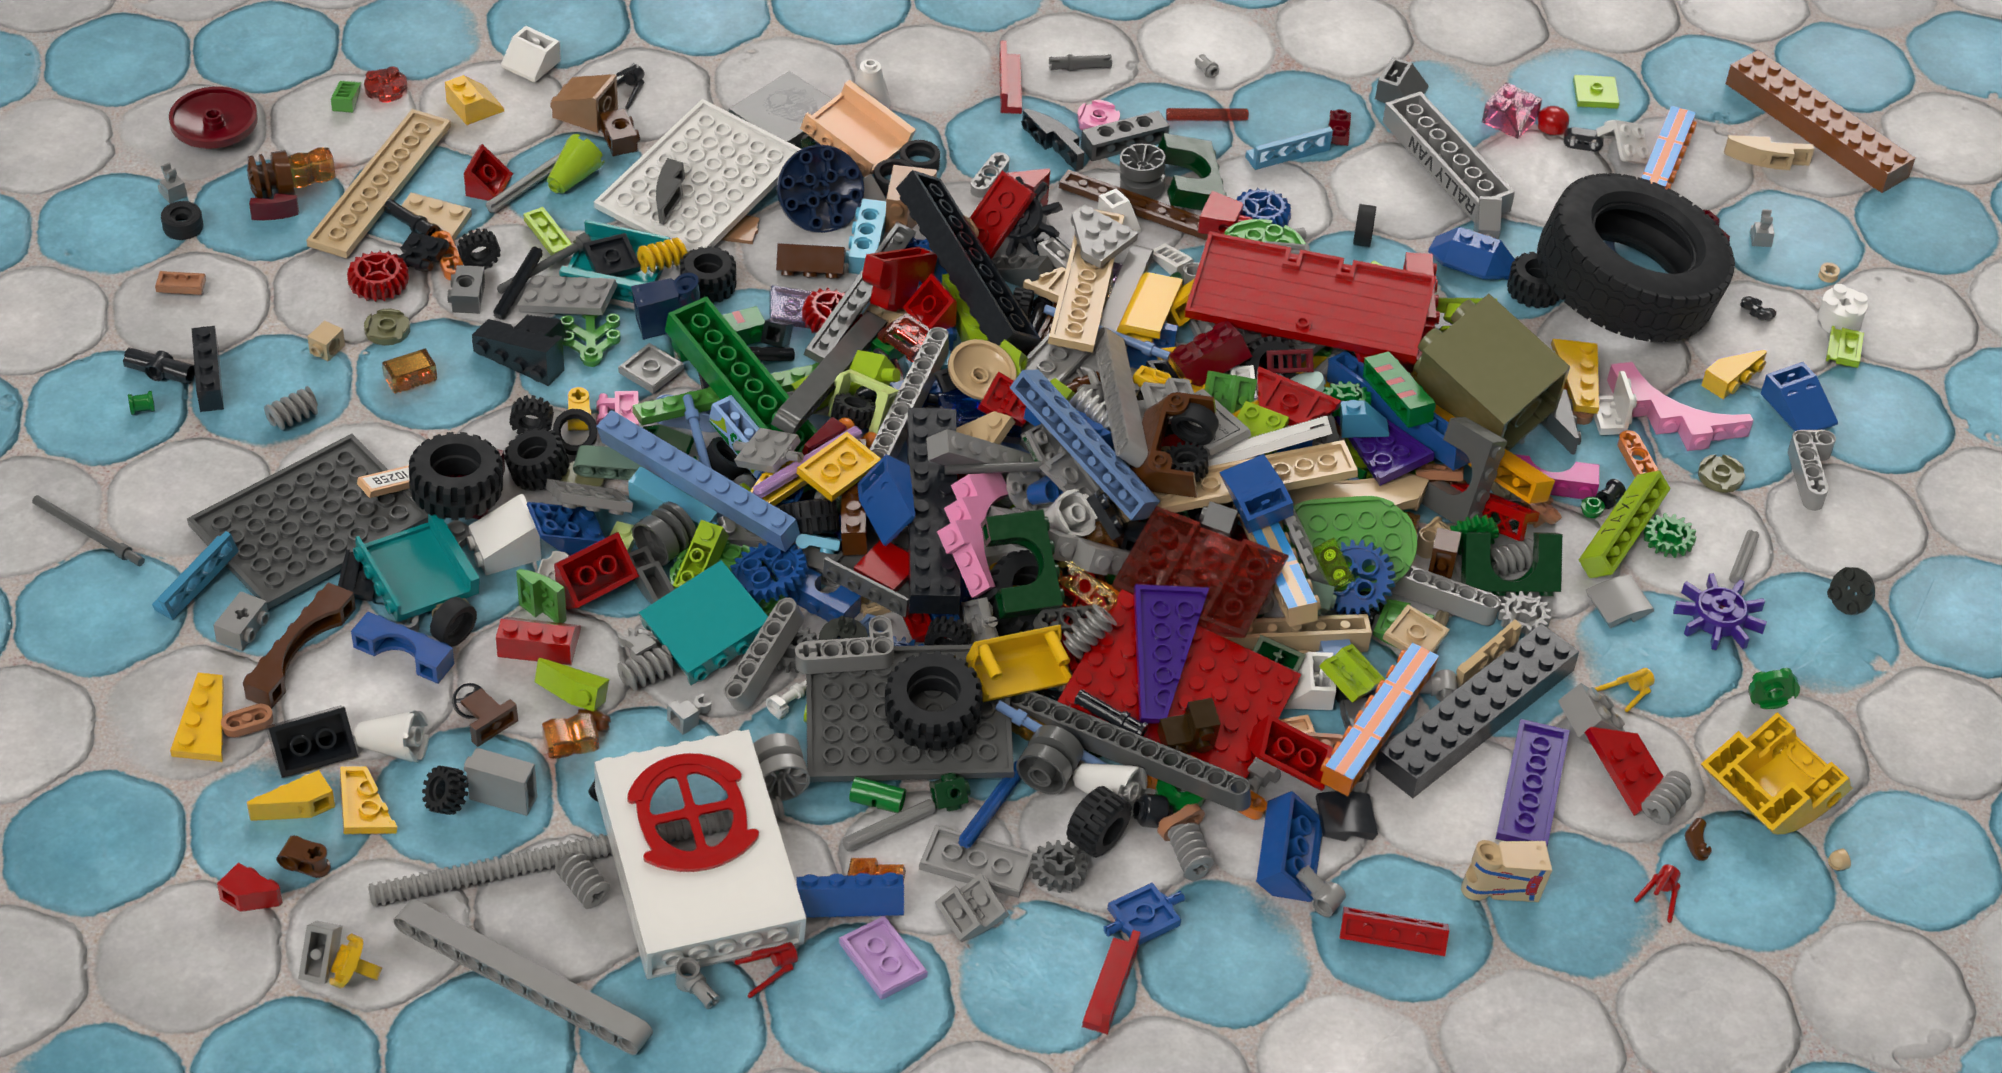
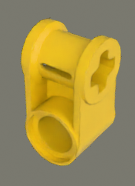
M575 387L568 392V410L582 409L591 415L589 393L586 389ZM580 419L568 420V431L589 430L586 423Z

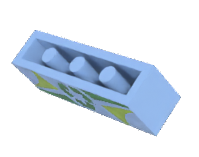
M732 395L712 404L709 423L732 450L735 441L749 442L758 431L759 427ZM734 451V452H735L736 455H738L741 451ZM749 469L756 479L758 477V474L762 472L758 470Z

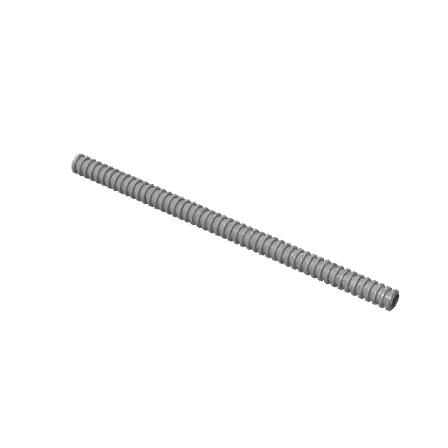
M775 796L773 800L770 798L775 817L783 819L784 808L781 798L779 796ZM724 810L701 815L699 821L703 835L706 832L710 835L712 831L719 833L720 829L727 831L733 823V812L731 810ZM686 819L659 824L655 827L661 838L668 843H672L674 839L676 842L680 841V838L686 840L688 836L694 838L690 823ZM599 834V837L593 835L591 839L583 837L582 841L575 839L573 843L571 841H567V844L560 842L559 846L551 844L549 848L543 846L540 850L538 847L534 848V851L528 849L526 853L518 851L517 855L510 853L508 857L504 854L501 858L493 857V860L486 858L484 862L477 860V863L469 862V865L466 866L464 863L460 864V867L453 865L452 869L444 867V870L436 869V872L433 873L431 870L427 871V874L420 872L419 876L411 874L410 878L403 876L401 880L394 878V881L390 882L388 879L386 883L377 882V885L369 883L368 890L371 904L377 907L378 903L386 905L387 901L394 903V900L398 899L400 902L403 900L402 898L411 899V896L419 898L420 894L427 896V893L436 894L438 890L442 893L444 889L451 891L452 887L460 889L461 885L469 887V884L477 885V882L480 881L483 884L485 880L492 882L494 878L501 880L503 876L510 878L512 874L516 877L521 872L525 875L526 871L534 873L535 869L542 871L546 867L548 870L551 869V866H556L562 856L569 853H584L587 856V860H591L592 857L599 859L600 855L607 857L609 853L613 854L608 835Z

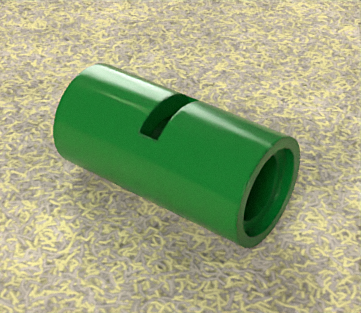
M855 777L851 786L849 801L899 813L904 806L906 789Z

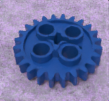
M1352 539L1348 547L1344 542H1341L1342 549L1339 550L1340 556L1337 562L1331 565L1325 564L1326 570L1323 562L1320 561L1330 585L1335 587L1333 595H1336V601L1333 609L1337 607L1338 615H1341L1346 610L1347 615H1352L1353 612L1359 615L1362 611H1365L1370 616V608L1373 607L1379 611V602L1387 604L1384 596L1393 595L1389 588L1396 586L1395 582L1390 580L1396 577L1395 571H1390L1394 568L1392 562H1388L1390 559L1388 554L1382 555L1383 550L1381 547L1374 551L1375 546L1373 542L1367 547L1364 540H1361L1358 546ZM1344 562H1351L1352 565L1347 569L1349 577L1345 583L1340 584L1347 585V589L1343 592H1337L1336 588L1339 585L1331 581L1328 572L1331 575V572L1336 567L1341 566ZM1369 565L1376 566L1373 572L1367 573L1364 571ZM1370 588L1371 592L1368 595H1360L1362 589Z
M760 542L756 549L752 546L749 547L750 552H741L743 558H735L736 564L730 566L733 575L752 598H755L757 604L762 599H765L766 603H768L770 598L773 597L778 601L781 594L787 597L788 590L796 591L794 585L803 584L801 579L807 577L805 572L809 570L805 554H803L801 548L798 549L797 544L790 546L784 552L769 542L765 546Z

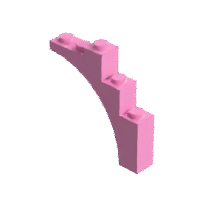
M1633 362L1611 364L1607 382L1612 392L1614 393L1619 371H1625L1627 378L1631 380V391L1637 398L1636 408H1633L1632 417L1647 416L1656 435L1678 432L1687 451L1708 449L1711 441L1749 436L1753 423L1750 414H1718L1689 407L1671 399L1653 387L1639 373Z
M1001 473L968 474L952 484L951 487L957 500L944 508L950 524L937 531L946 554H953L971 598L979 597L995 587L985 555L981 523L985 519L989 507L1008 496L1007 485Z

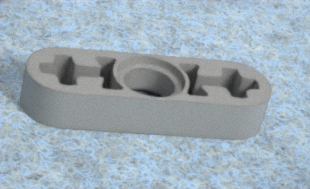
M997 152L991 155L971 180L970 192L973 196L983 198L1001 171H1008L1010 158L1007 154ZM991 173L995 176H986L985 174Z

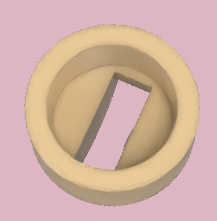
M1843 848L1835 850L1828 858L1829 866L1836 871L1845 870L1851 866L1850 857Z

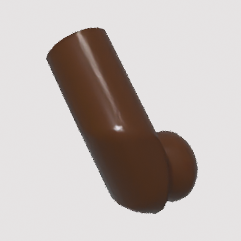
M578 709V722H595L597 731H608L610 729L609 723H611V719L608 715L599 710L593 712L587 709Z

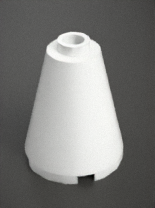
M874 59L863 61L859 66L854 83L889 109L891 102L881 64Z
M1076 489L1065 491L1045 511L1044 515L1048 517L1051 528L1077 537H1085L1095 530V519L1098 518L1086 500L1089 496L1086 493L1081 494L1077 492L1078 490Z
M415 710L361 721L354 728L353 739L361 748L410 762H418L417 759L422 760L427 751L429 734H424V726H428V721L422 711Z
M1083 763L1075 769L1073 781H1075V786L1086 794H1089L1099 786L1107 787L1131 804V816H1133L1134 803L1136 799L1140 798L1141 789L1146 790L1147 774L1139 766Z

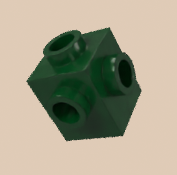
M955 772L940 775L941 779L929 781L931 798L937 809L946 808L947 811L961 809V804L969 803L968 796L971 794L969 783L967 780H964V777L956 776Z

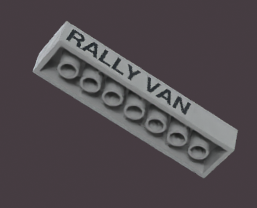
M1422 92L1386 103L1383 116L1384 125L1474 223L1480 196L1502 197L1501 215L1511 212L1515 191Z

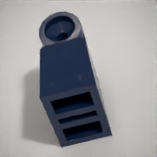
M684 273L675 280L668 278L631 286L635 316L643 340L667 334L665 327L668 313L699 300L700 287L696 274Z

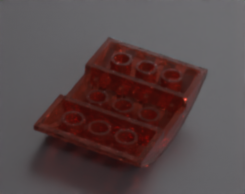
M1156 506L1112 583V587L1119 592L1123 589L1133 595L1135 584L1209 588L1197 625L1219 636L1245 638L1289 556L1247 539H1243L1240 542L1202 528L1198 521Z

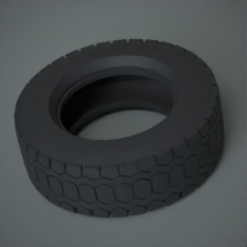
M1617 173L1592 174L1572 182L1556 202L1542 230L1537 247V259L1544 278H1547L1546 281L1550 287L1555 289L1554 292L1562 300H1565L1564 302L1573 310L1578 309L1577 313L1587 320L1591 318L1590 321L1600 327L1604 325L1606 330L1616 334L1620 332V335L1632 339L1635 336L1636 340L1647 342L1649 340L1651 342L1679 341L1699 332L1710 320L1731 283L1735 269V259L1732 247L1718 225H1715L1716 222L1708 214L1704 215L1705 212L1696 204L1692 205L1693 202L1684 196L1679 197V193L1669 188L1666 190L1665 186L1653 182L1651 184V181L1640 177L1636 179V176L1626 174L1622 176ZM1604 241L1620 243L1642 252L1657 262L1667 273L1645 269L1626 260L1613 251Z

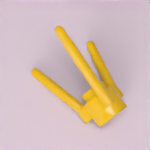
M1642 668L1634 673L1618 677L1615 681L1595 687V689L1599 692L1628 682L1632 690L1640 691L1624 709L1625 712H1629L1645 695L1651 692L1650 686L1654 684L1655 678L1648 668Z

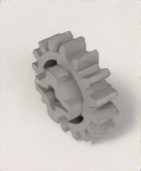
M1522 591L1519 592L1518 596L1512 592L1509 598L1503 597L1497 618L1502 620V627H1506L1513 620H1517L1522 625L1520 635L1523 633L1526 636L1540 624H1543L1545 627L1549 626L1551 609L1547 608V602H1540L1541 596L1532 597V592H1529L1528 596L1524 595Z

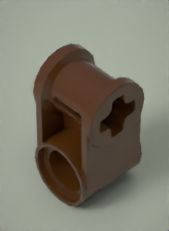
M290 836L276 857V861L284 869L306 874L313 878L324 877L331 870L330 861L326 858V847L321 843L308 841L299 836Z

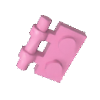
M615 391V398H608V395L605 393L600 394L599 400L596 403V409L599 412L596 417L597 425L608 414L609 410L615 409L616 413L639 426V421L632 413L633 405L639 404L638 391Z

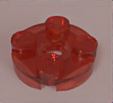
M395 66L366 73L364 81L365 93L371 99L375 97L379 98V102H392L400 99L402 93L408 90L405 75L399 72V69Z

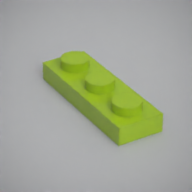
M544 207L523 214L525 223L551 256L572 244Z

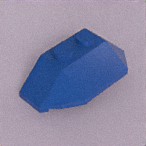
M1457 227L1436 236L1428 249V253L1433 254L1434 258L1442 266L1481 279L1504 278L1508 280L1512 262L1515 260L1501 240L1462 227Z

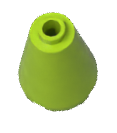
M572 134L567 139L547 178L548 187L554 193H564L602 167L605 163L601 160L603 154L592 141L587 138L583 141L578 138L579 134Z

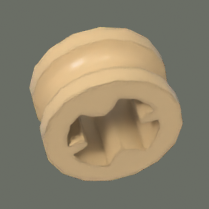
M1824 263L1821 265L1818 276L1824 282L1833 283L1837 281L1840 269L1833 263Z

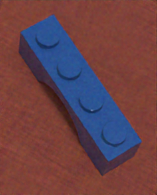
M367 612L351 630L353 648L372 656L390 650L407 652L415 658L417 675L437 684L455 664L453 647L444 642L429 638L423 633L408 629L402 624L387 620L381 615Z

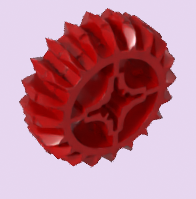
M381 250L377 253L373 251L370 254L362 253V257H355V261L350 262L347 272L348 285L353 294H357L358 298L364 297L366 301L374 299L376 302L382 299L385 302L386 298L394 299V295H401V291L406 290L409 280L408 267L403 258H399L397 254L391 255L390 251L382 253Z
M828 287L825 291L820 288L817 292L812 291L805 299L802 307V321L806 323L805 328H811L812 334L817 333L845 292L840 293L837 291V288L831 291ZM861 312V314L859 315V317L856 319V321L854 322V324L851 326V328H852V327L856 324V322L863 316V315H862V312Z

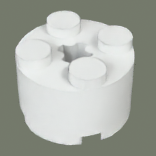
M1836 284L1834 288L1825 292L1817 320H1820L1822 323L1821 327L1828 333H1830L1832 325L1835 326V329L1839 330L1846 328L1859 331L1867 311L1868 298L1864 293L1847 288L1843 284Z

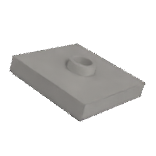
M648 343L618 367V371L621 375L649 392L655 393L684 370V363Z

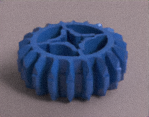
M1257 187L1255 191L1249 189L1248 192H1242L1241 196H1237L1236 200L1243 203L1242 215L1253 219L1272 220V224H1277L1281 227L1288 225L1289 220H1291V207L1287 198H1282V193L1276 194L1275 190L1267 191L1266 188L1265 190H1260Z

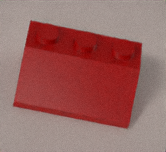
M619 532L554 564L555 581L565 589L566 610L578 608L639 577Z
M513 617L501 618L496 634L497 657L538 662L539 658H543L563 665H572L581 625Z
M1270 714L1253 727L1248 748L1258 759L1320 791L1324 790L1325 784L1321 783L1323 772L1320 769L1327 757L1331 759L1333 747Z

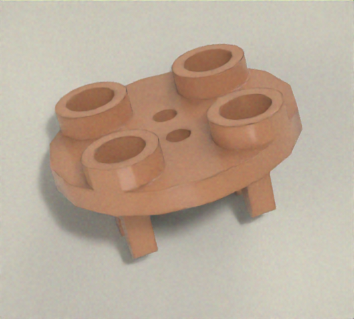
M1551 495L1547 502L1529 504L1524 500L1519 502L1520 505L1540 512L1538 522L1528 523L1529 525L1532 524L1534 528L1539 527L1545 522L1553 525L1562 518L1558 510L1551 504L1553 502Z

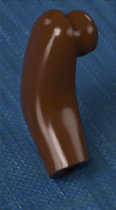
M1696 818L1685 832L1687 846L1692 856L1699 861L1706 860L1712 853L1711 847H1706L1707 843L1704 842L1703 834L1707 823L1702 818Z

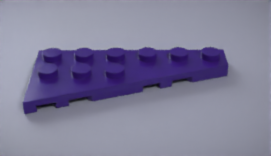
M1335 416L1334 419L1340 426V416ZM1387 420L1389 437L1348 438L1379 486L1434 460V452L1389 420Z
M1135 584L1134 606L1140 722L1159 724L1160 719L1167 718L1209 588Z

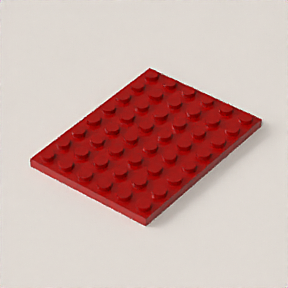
M1122 589L1108 612L1114 618L1117 625L1112 624V631H1105L1106 636L1103 639L1098 638L1096 646L1090 644L1091 651L1085 652L1057 702L1101 719L1074 703L1078 692L1083 689L1120 712L1128 711L1131 713V717L1140 721L1134 595ZM1197 625L1167 717L1184 715L1188 702L1213 698L1221 723L1215 747L1205 753L1192 752L1187 754L1247 779L1250 773L1248 768L1256 757L1248 748L1253 727L1269 714L1277 719L1280 718L1300 680L1301 674ZM1148 723L1149 728L1144 737L1161 744L1157 733L1159 724Z

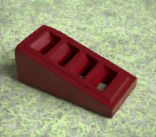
M1313 349L1267 350V370L1274 373L1314 372ZM1287 354L1288 368H1283V355ZM1292 354H1297V368H1292ZM1301 354H1306V367H1302ZM1274 355H1278L1279 368L1274 369Z
M834 417L830 418L805 443L803 455L805 456L845 432L847 427Z

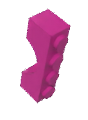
M1514 454L1555 480L1550 495L1577 499L1596 497L1599 487L1598 464L1575 462L1573 467L1566 471L1550 472L1535 465L1530 456Z

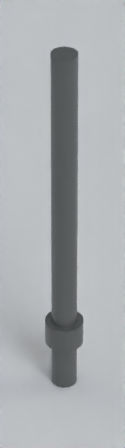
M39 495L33 498V504L114 551L115 555L122 560H129L139 567L144 564L145 558L133 552L130 546L116 542Z

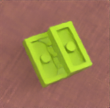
M1353 644L1341 648L1336 655L1325 659L1319 665L1352 703L1377 688L1382 679L1386 680Z

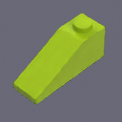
M543 658L538 659L534 682L571 705L593 712L606 702L609 685L608 678Z

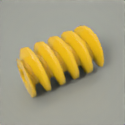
M676 237L672 238V240L668 239L663 242L640 246L637 258L641 265V270L646 274L647 267L650 272H655L656 266L659 270L664 269V264L667 268H671L672 262L675 266H679L680 260L683 259L687 250L681 239Z

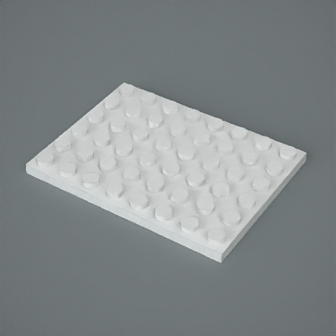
M702 99L594 201V207L635 230L670 237V240L678 237L684 243L687 253L692 249H698V247L706 248L707 246H712L713 248L777 185L778 176L784 163L801 148ZM667 158L683 163L685 179L682 182L683 196L664 225L659 224L656 185L660 171Z

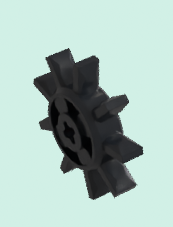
M1020 176L1016 177V180L1025 186L1024 180ZM1043 181L1034 192L1036 196L1007 236L1009 239L1005 254L1007 257L1015 256L1018 244L1027 242L1029 249L1039 256L1038 245L1035 239L1042 232L1054 237H1058L1060 234L1053 226L1047 225L1046 220L1047 215L1063 210V207L1059 202L1046 206L1040 203L1050 188Z

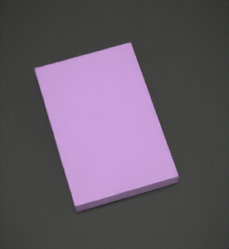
M882 916L839 937V944L881 1000L927 977V970L886 916Z

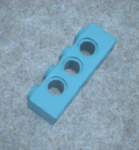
M862 199L861 207L856 208L855 220L857 221H853L852 234L854 236L849 237L848 249L850 251L846 250L845 254L848 273L860 274L864 267L866 254L875 253L883 242L886 222V201Z

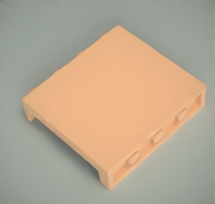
M851 80L844 84L839 95L816 113L811 115L807 112L800 127L802 131L821 145L833 146L847 153L858 165L863 177L874 174V168L881 161L895 157L900 152L902 146L912 140L916 131L915 128Z

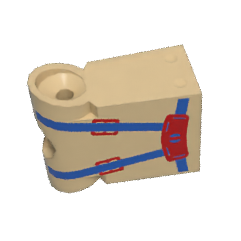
M1489 840L1479 841L1471 858V864L1461 884L1463 895L1471 900H1483L1490 896L1493 900L1539 902L1552 872L1546 842L1500 841L1499 845Z

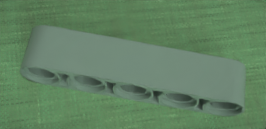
M582 445L578 448L573 471L583 477L630 480L638 468L642 466L610 447Z

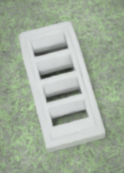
M1167 244L1154 248L1153 260L1170 275L1179 272L1183 276L1184 266L1187 263L1194 262L1190 256Z

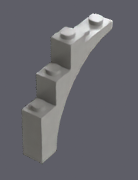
M990 506L988 516L1016 512L1010 509ZM1051 527L1048 531L1049 539L1053 541L1055 547L1054 560L1069 562L1087 572L1101 575L1112 574L1129 577L1122 572L1125 564H1128L1139 573L1141 572L1143 564L1130 556L1132 551L1093 542ZM1012 544V545H1014V546H1016V547L1025 548V547H1023V546H1021V545Z

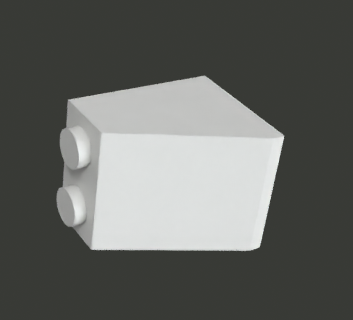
M523 494L517 495L469 525L470 536L466 537L467 545L470 551L474 550L477 567H482L485 576L541 560L540 536Z

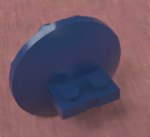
M829 145L808 146L795 152L784 163L777 181L778 201L785 215L796 226L810 232H832L847 225L855 217L856 208L861 207L862 199L864 198L863 177L858 165L844 151Z

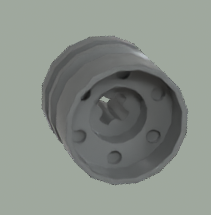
M669 501L661 504L659 508L652 511L651 515L645 516L632 528V536L638 549L647 546L655 561L659 560L661 566L667 565L680 552L687 549L696 532L695 524L684 509L676 503Z

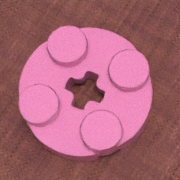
M1093 100L1092 104L1086 105L1084 103L1078 109L1077 121L1080 130L1120 120L1119 110L1117 112L1115 106L1107 101Z

